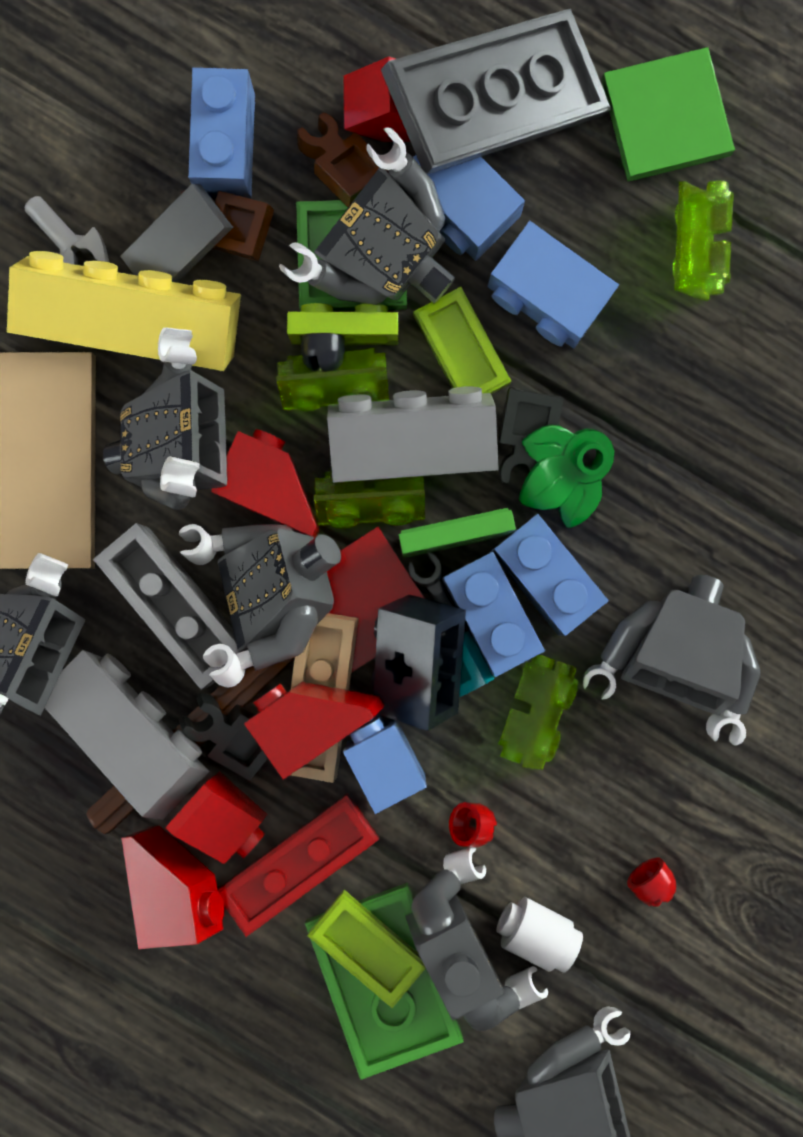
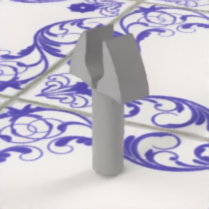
M35 196L28 200L25 205V212L60 249V255L64 257V263L78 265L77 251H80L82 254H92L97 261L109 262L106 245L95 227H92L85 236L75 235L40 196Z

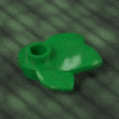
M547 425L533 431L522 440V445L529 456L537 463L524 481L519 501L523 505L534 509L547 510L559 507L560 517L564 525L568 528L577 526L589 518L601 501V479L610 471L614 462L613 444L605 434L595 429H582L572 433L559 425ZM590 449H595L596 456L593 462L588 466H584V454Z

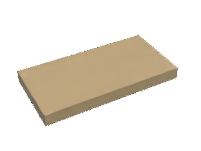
M0 352V569H29L38 553L68 564L67 569H95L93 559L95 558L96 355L92 352Z

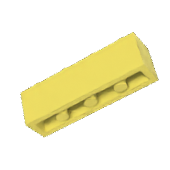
M47 251L30 252L29 256L9 267L7 333L160 360L158 355L160 332L163 328H175L192 331L193 336L189 347L195 350L197 356L196 363L192 366L224 371L234 357L241 294L227 292L226 285L210 280H196L193 282V285L172 282L170 274L153 270L140 271L138 276L118 272L117 265L104 261H86L84 266L64 263L62 255Z

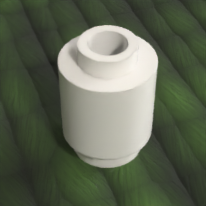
M527 897L522 898L517 905L510 902L506 906L498 921L496 930L497 933L502 935L501 947L548 972L554 969L562 973L568 971L576 960L583 941V934L574 928L573 921Z

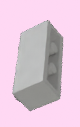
M464 386L452 388L448 391L449 396L427 398L424 391L410 390L395 393L393 400L371 402V396L363 394L347 395L338 398V404L328 405L327 413L333 483L499 470L496 405L491 393H482V389L479 387Z
M135 523L93 560L200 689L207 688L215 683L209 674L221 669L225 664L221 667H210L203 659V654L208 648L216 644H225L237 654L238 649L233 628L152 530L147 526Z
M82 650L61 671L45 709L142 817L163 820L209 773V770L197 759L202 754V751L181 730L173 733L161 720L166 715V712L154 698L144 691L138 695L126 682L131 677V674L121 662L108 653L104 657H100Z

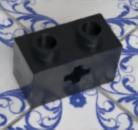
M410 594L378 608V617L374 625V635L377 639L376 658L371 685L374 695L379 696L385 705L379 711V715L429 731L458 714L466 610Z

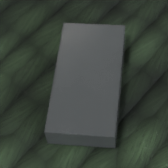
M191 184L120 257L134 275L138 276V273L144 270L160 271L170 274L172 282L177 283L233 229V226L202 185Z

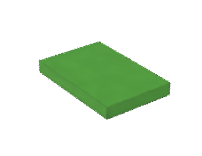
M408 883L358 900L360 904L417 951L406 920V915L412 913L411 906L413 902V896ZM324 913L306 919L305 926L308 932ZM311 940L360 1080L464 1042L457 1019H451L427 969L422 972L397 1004L391 1008Z

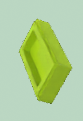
M462 287L442 296L435 304L431 302L413 311V316L451 388L474 386L481 388L482 393L493 394L511 384L510 377Z
M345 890L335 899L307 935L391 1008L397 1004L426 969L416 950Z

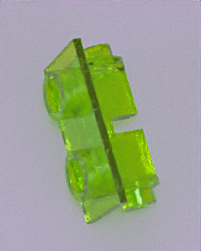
M685 181L679 182V198L675 210L677 241L676 257L673 261L674 290L704 301H708L710 295L724 293V285L730 282L731 242L727 240L714 242L715 234L732 231L734 193L729 191V183L727 181H710L707 183L706 191Z
M374 348L345 351L343 363L337 371L313 373L304 365L302 355L288 356V361L277 363L278 376L276 378L283 410L313 411L320 407L338 404V398L356 394L371 396V402L389 400L385 353H374Z
M325 472L324 478H315L314 503L318 525L351 528L359 523L384 522L389 525L399 526L411 523L413 520L425 519L423 476L375 479V488H364V480L333 483L332 472Z
M542 655L533 657L532 663H525L514 697L533 704L530 714L511 708L498 743L503 746L500 757L521 763L523 755H525L522 767L543 770L545 762H550L557 752L561 733L556 729L563 709L568 710L578 688V680L574 678L577 667L557 661L553 671L555 660Z

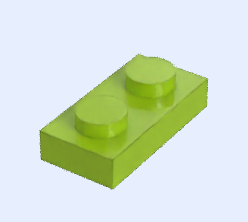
M322 303L301 305V312L287 313V334L291 344H301V336L305 334L332 333L344 336L345 345H398V312H388V307L381 304H360L355 306V312H333V306Z

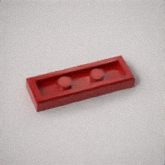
M347 793L225 882L217 890L223 898L225 909L247 937L377 842L379 836Z

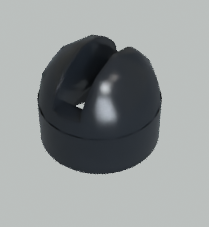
M332 333L302 335L301 354L304 365L316 375L336 372L343 363L345 337Z

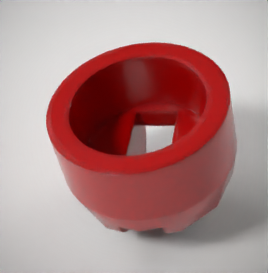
M462 802L453 809L449 818V832L452 840L461 847H480L492 841L494 837V826H497V821L493 811L487 806L479 803ZM471 818L476 819V827L469 826Z
M659 857L651 858L640 864L627 880V886L634 895L648 906L658 907L662 901L667 903L672 900L676 893V879L673 872L663 859Z

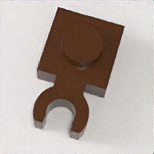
M323 112L318 116V130L324 136L313 137L307 130L301 127L297 130V145L305 156L316 159L314 174L349 207L379 169V166L369 156L367 143L358 134L353 133L343 140L338 135V125L335 119Z
M218 191L215 204L233 226V229L212 249L259 262L274 209L268 203Z

